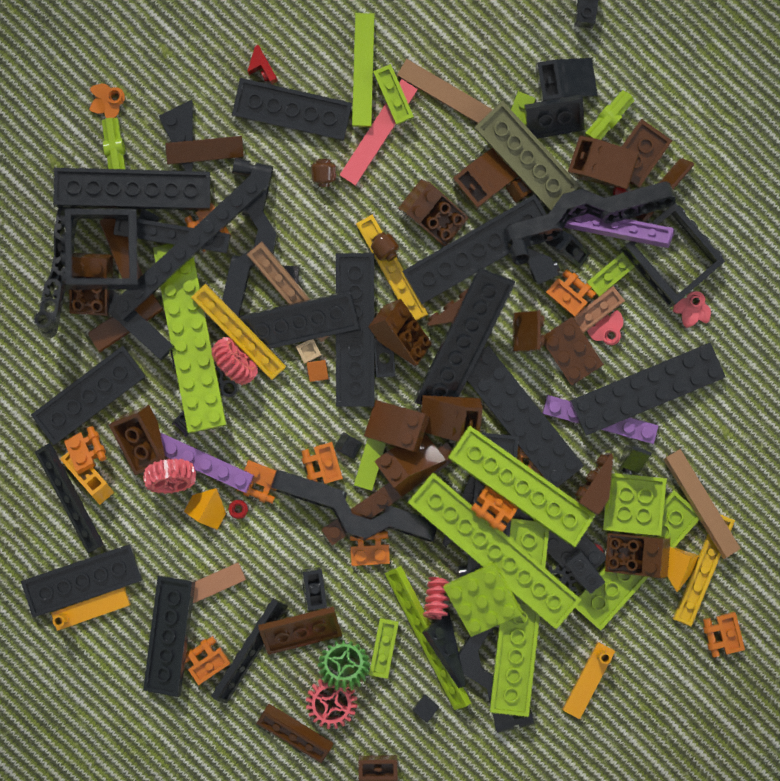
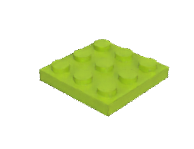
M612 473L610 496L605 504L603 531L661 537L667 478Z
M496 562L451 581L443 587L471 637L516 618L523 613Z

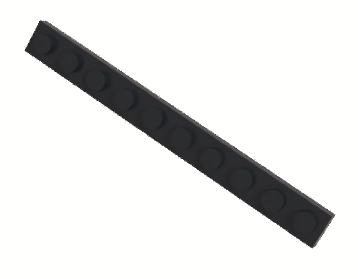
M251 174L138 279L137 289L126 290L110 307L122 320H125L266 189Z

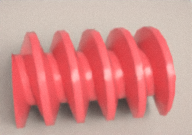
M428 577L430 582L427 583V587L430 589L426 590L428 597L425 598V602L428 604L424 605L426 612L423 613V616L429 619L440 620L442 616L448 615L443 609L449 608V605L445 604L444 601H449L450 599L445 596L447 593L443 587L449 581L439 577Z

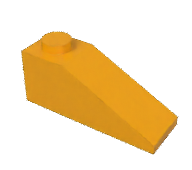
M68 452L60 458L99 505L114 494V491L94 468L78 474Z

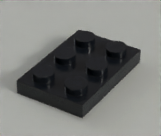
M582 95L524 105L526 127L537 139L585 130Z

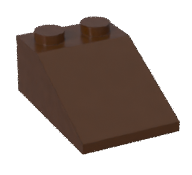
M375 400L364 437L418 454L430 417L424 413Z
M149 405L122 415L109 424L135 475L145 472V468L154 462L166 460L158 421Z
M424 435L418 454L395 447L388 450L374 462L394 489L403 497L443 466L447 460L429 437Z

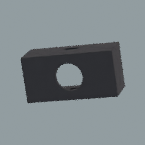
M374 339L376 378L395 377L394 352L381 344L377 339ZM388 353L390 361L387 364L381 363L379 360L380 354Z

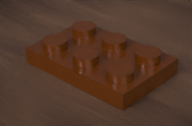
M643 119L638 122L621 146L639 152L630 181L637 188L642 185L672 142L670 138Z
M573 316L544 335V345L571 386L604 365Z

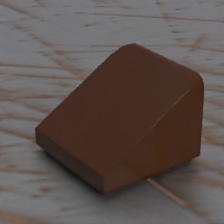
M520 178L506 187L515 203L533 193Z

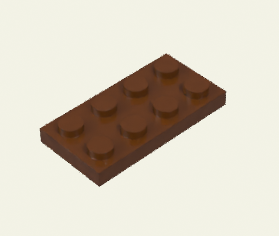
M334 606L258 625L268 655L342 637Z

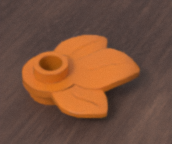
M96 84L90 88L91 92L96 96L90 106V111L96 114L105 113L106 118H115L119 114L120 105L125 100L124 92L120 88H110L106 84ZM118 94V100H113V95Z

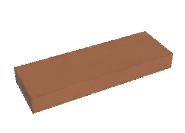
M613 286L585 307L574 319L582 331L586 332L625 302V300Z
M239 562L195 582L193 603L245 581L246 577Z

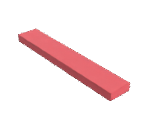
M401 79L399 84L409 104L418 89ZM387 103L340 173V177L354 186L357 185L396 125Z

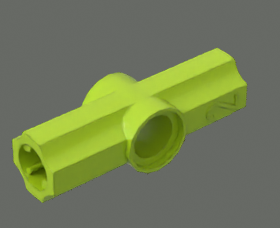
M622 90L612 103L607 105L597 116L598 119L585 132V135L602 140L635 101L628 92Z
M106 118L101 120L104 134L103 149L108 161V169H126L124 159L125 145L123 138H121L119 119Z

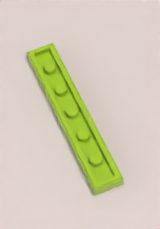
M355 13L352 127H371L374 13Z

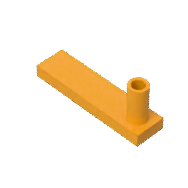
M125 587L51 612L53 625L56 626L58 631L131 604Z
M597 641L562 708L563 711L578 719L581 718L607 666L611 662L615 650Z

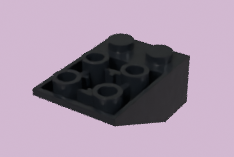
M592 58L556 59L537 62L535 69L541 102L575 95H582L583 98L598 96Z

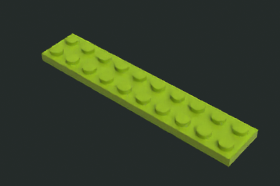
M166 244L153 247L155 262L163 257L174 245ZM193 256L160 287L170 341L175 346L172 352L189 434L227 426L215 361L211 354L212 346L206 315L191 298L200 289L195 258Z
M434 473L429 476L408 501L412 507L482 567L496 562L511 591L556 630L581 601L576 594L506 534L497 528L493 529L490 523L482 517L481 519L478 518L476 513L470 509L472 505Z
M512 518L509 538L545 568L549 530L537 521ZM513 593L523 613L499 625L490 712L529 717L540 615Z

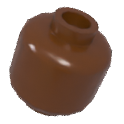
M316 159V162L311 165V180L314 183H318V187H329L330 183L336 180V165L331 162V159Z
M382 232L372 239L371 249L378 260L390 262L397 257L396 253L399 250V245L392 234Z

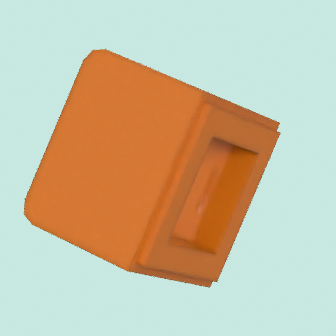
M326 360L307 363L310 382L329 379Z

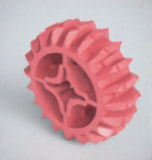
M223 337L221 340H218L211 349L213 360L217 363V366L235 383L246 385L257 375L258 368L256 364L229 337Z
M176 458L160 460L145 468L143 478L145 486L151 492L158 494L179 493V491H185L186 488H191L195 484L196 470L193 463L187 460H177Z
M319 679L318 683L320 686L313 684L312 688L315 691H308V694L312 697H306V702L311 703L306 705V709H312L308 714L309 717L316 715L313 722L316 723L320 719L319 726L322 727L325 722L327 723V729H330L332 723H334L335 729L338 728V722L345 726L344 719L349 722L351 721V717L348 714L355 715L356 713L351 709L357 708L358 705L352 702L357 700V696H351L355 690H347L349 688L347 687L344 692L340 687L338 691L334 690L330 695H322L320 692L329 687L328 682L323 683ZM340 691L345 694L348 706L343 705L339 701ZM334 695H336V696H335V704H336V705H335V706L333 705V707L330 706V708H329V710H328V707H329L328 704H329V702H328L327 700H328V699L331 700V698L333 699ZM316 699L320 700L325 706L323 714L316 706ZM334 710L343 711L337 717H328Z

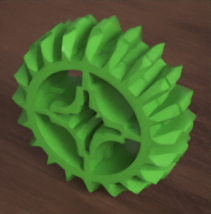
M343 640L342 644L339 645L335 641V646L328 645V651L323 650V656L319 657V676L323 677L322 681L324 683L328 682L329 688L335 685L336 691L340 687L344 692L347 687L353 691V685L360 687V681L365 682V676L369 675V656L365 655V650L360 649L359 644L353 646L352 641L346 644ZM350 656L357 659L360 665L355 664V662L351 661ZM328 667H332L333 670H336L338 672V676L331 673Z

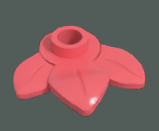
M699 291L690 292L686 298H682L673 307V312L682 314V322L686 328L695 325L698 320L708 323L711 317L710 307L705 304V296ZM694 298H699L697 304L692 303Z
M616 310L611 316L606 315L595 326L587 330L589 336L593 340L603 341L607 345L617 344L621 339L620 330L624 325L622 314ZM610 332H613L615 334L614 339H610L608 337V334Z

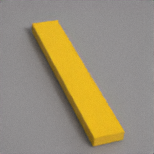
M372 214L356 223L369 249L374 253L371 249L372 239L382 233V230ZM374 254V258L397 299H402L416 321L427 316L426 309L405 277L397 257L390 262L387 260L380 261Z
M206 283L191 297L271 380L286 368L283 362Z
M721 515L731 531L735 520ZM709 534L706 536L694 570L690 575L673 616L674 620L692 627L721 556Z

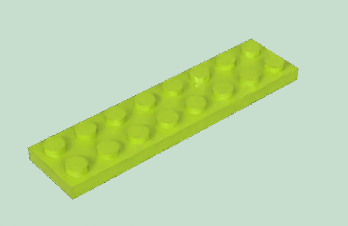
M468 426L448 456L450 461L572 547H576L596 516L471 426Z
M672 490L665 498L661 535L662 538H671L670 546L674 548L700 520L692 506L675 490ZM633 534V535H640V536H650V535ZM604 567L599 573L604 578L605 583L591 594L584 589L578 596L581 601L575 608L599 630H602L648 577L605 572Z

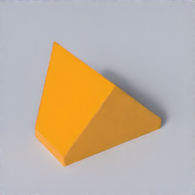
M217 488L192 495L184 510L187 515L197 522L218 530L226 515Z
M670 546L668 578L676 592H678L692 574L699 555Z

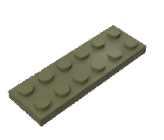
M503 101L474 127L550 212L564 193L575 191L580 186Z

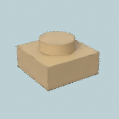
M314 339L296 346L304 364L321 356Z

